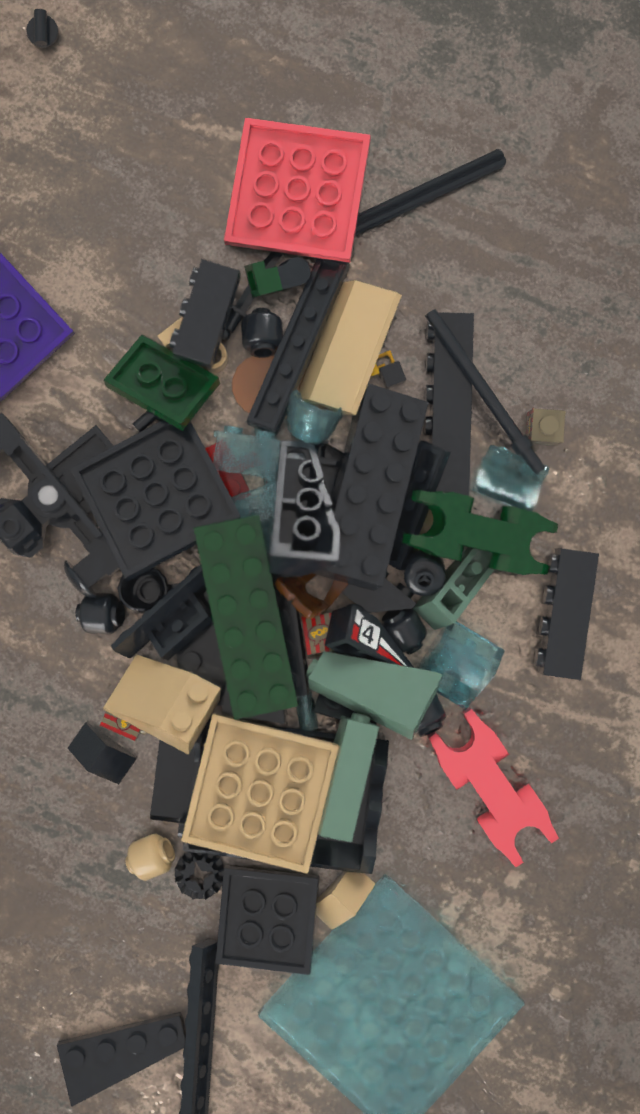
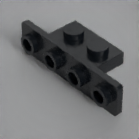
M201 564L193 568L189 575L176 587L170 589L165 597L154 607L145 611L134 625L122 632L119 638L111 645L113 651L131 658L151 641L159 656L168 661L213 621V618L199 597L206 591Z

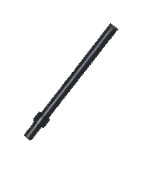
M436 309L430 311L425 317L512 441L511 447L517 456L521 454L535 475L546 467L531 447L534 444L527 434L523 436Z

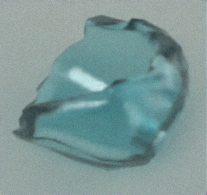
M298 390L290 393L286 415L288 430L298 441L314 443V445L329 439L343 417L342 408L340 407L336 412L333 410H321L317 406L305 403Z

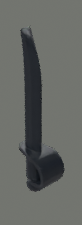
M272 252L264 260L265 268L275 267L285 253ZM249 284L235 306L232 305L222 341L229 340L231 333L235 331L241 319L247 316L246 312L256 298L252 297Z

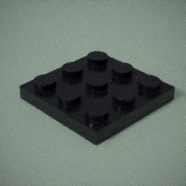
M225 866L215 964L310 975L320 876Z

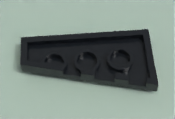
M181 1012L59 1041L57 1050L71 1107L185 1047L186 1031Z

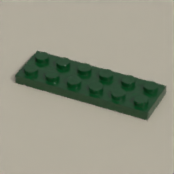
M259 514L194 527L234 720L298 707L271 573H269L270 567Z

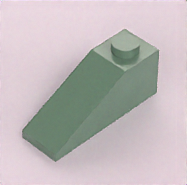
M468 547L463 552L461 561L455 560L445 570V582L442 588L433 595L422 596L413 609L434 630L453 625L495 570L488 568L492 552Z

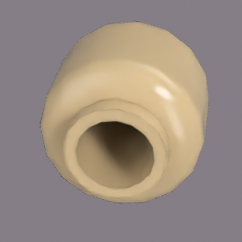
M155 833L132 842L128 848L125 862L131 874H135L139 879L147 881L170 870L175 859L173 845L167 838H163Z

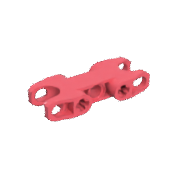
M469 707L462 712L471 728V737L465 746L460 748L449 747L436 732L427 735L435 750L438 763L456 790L471 782L489 809L476 818L493 845L515 867H518L524 862L515 848V837L522 828L536 827L540 829L551 844L558 840L559 837L553 828L547 809L532 787L527 784L515 792L496 764L507 757L509 753L495 732L483 723Z

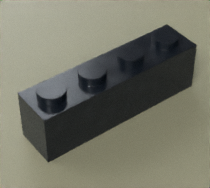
M555 548V554H550L548 572L552 573L550 585L545 586L543 603L547 604L546 617L542 616L539 623V635H542L543 638L541 648L536 649L534 666L538 667V673L542 675L581 680L599 559L598 553Z

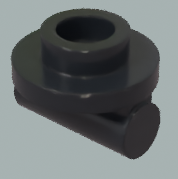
M35 9L34 17L27 24L26 33L33 45L39 48H47L57 41L59 29L54 19L47 16L46 10Z

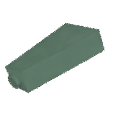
M323 651L319 660L313 659L306 673V676L309 677L310 690L359 714L370 716L371 720L411 740L414 738L434 699L443 676L433 671Z
M352 712L351 718L341 716L333 742L339 745L318 830L320 836L352 842L379 726L370 722V716Z

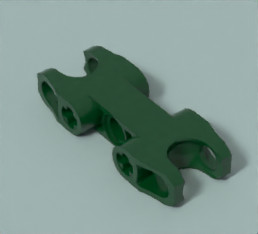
M413 490L411 500L429 507L433 515V523L431 528L422 535L404 533L402 543L415 547L425 554L461 561L464 546L492 552L488 568L520 575H548L549 566L536 561L531 556L530 542L539 532L557 533L558 524L544 518L537 512L504 505L501 507L499 520L472 514L474 497L455 492Z

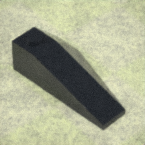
M281 440L269 573L304 576L338 564L340 529L338 522L335 521L332 502L326 491L323 472L314 443Z

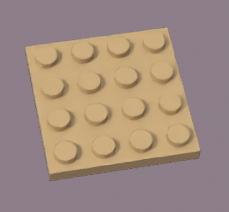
M213 713L181 841L308 874L339 745L240 719L234 720L232 717Z

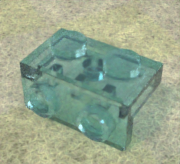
M224 425L223 431L214 430L213 437H217L213 464L216 470L277 479L281 441L274 439L275 433L256 430L255 436L243 435V428Z
M490 445L481 461L472 490L514 507L533 511L542 482L549 472V467L544 465L546 468L535 475L522 456H517V454L512 453L507 448Z

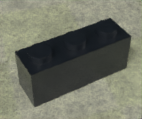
M205 259L201 260L199 268L194 266L189 280V285L193 286L190 298L185 297L180 308L179 316L183 317L180 330L175 328L170 340L169 347L174 348L172 353L175 358L210 369L213 368L240 283V270Z

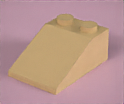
M136 654L105 704L104 710L189 755L220 701L221 688L191 672Z

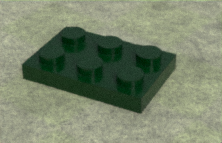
M141 335L103 380L105 386L183 431L220 385L219 377L194 363L175 358L172 353L173 351Z

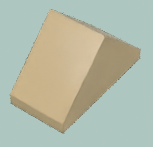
M343 871L318 897L316 915L332 930L356 915L375 886V882L365 873Z

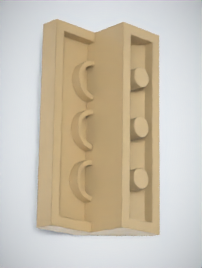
M356 280L343 282L322 330L296 399L305 404L322 405L341 415H356L402 295Z

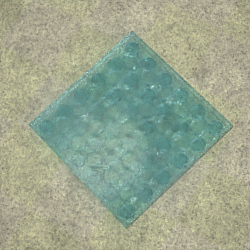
M384 874L375 884L356 915L336 927L313 951L310 975L293 973L258 1011V1017L364 1114H425L525 1003L522 998L388 875Z

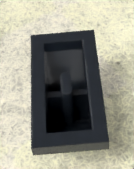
M85 722L67 748L88 772L116 784L122 781L137 759L136 756L88 722Z

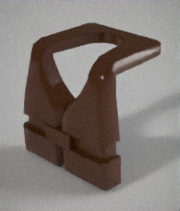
M310 573L300 577H277L273 582V586L288 601H292L291 604L306 619L314 618L329 609L349 584L333 580V584L324 600L312 596L306 590V584L315 578L316 574Z

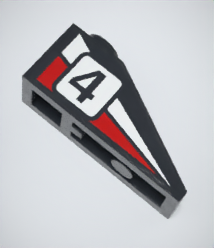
M348 604L345 607L332 611L325 641L326 647L342 655L414 668L377 617L366 612L362 606Z

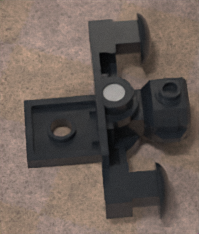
M1 412L0 454L5 452L12 458L29 479L28 495L24 499H0L1 542L14 555L32 558L44 548L46 526L50 524L58 528L71 529L90 554L75 566L66 560L64 562L65 574L70 583L81 594L89 598H96L97 595L91 587L104 576L108 575L111 577L120 568L100 528L89 516L91 510L70 469L113 447V444L95 425L46 465L11 421Z

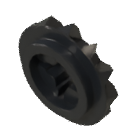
M186 852L176 864L175 883H177L181 893L191 897L192 900H206L220 890L223 884L224 865L217 855ZM195 862H197L201 871L210 872L204 877L203 886L197 878H188L195 872Z

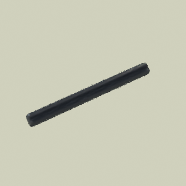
M496 149L359 213L355 236L504 167L506 163L504 153L501 149Z

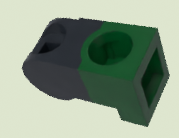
M300 257L287 259L279 266L269 269L265 268L264 261L244 266L252 297L302 285L308 281L311 274L308 262Z

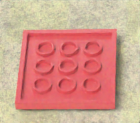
M245 118L224 237L225 245L351 263L371 135Z

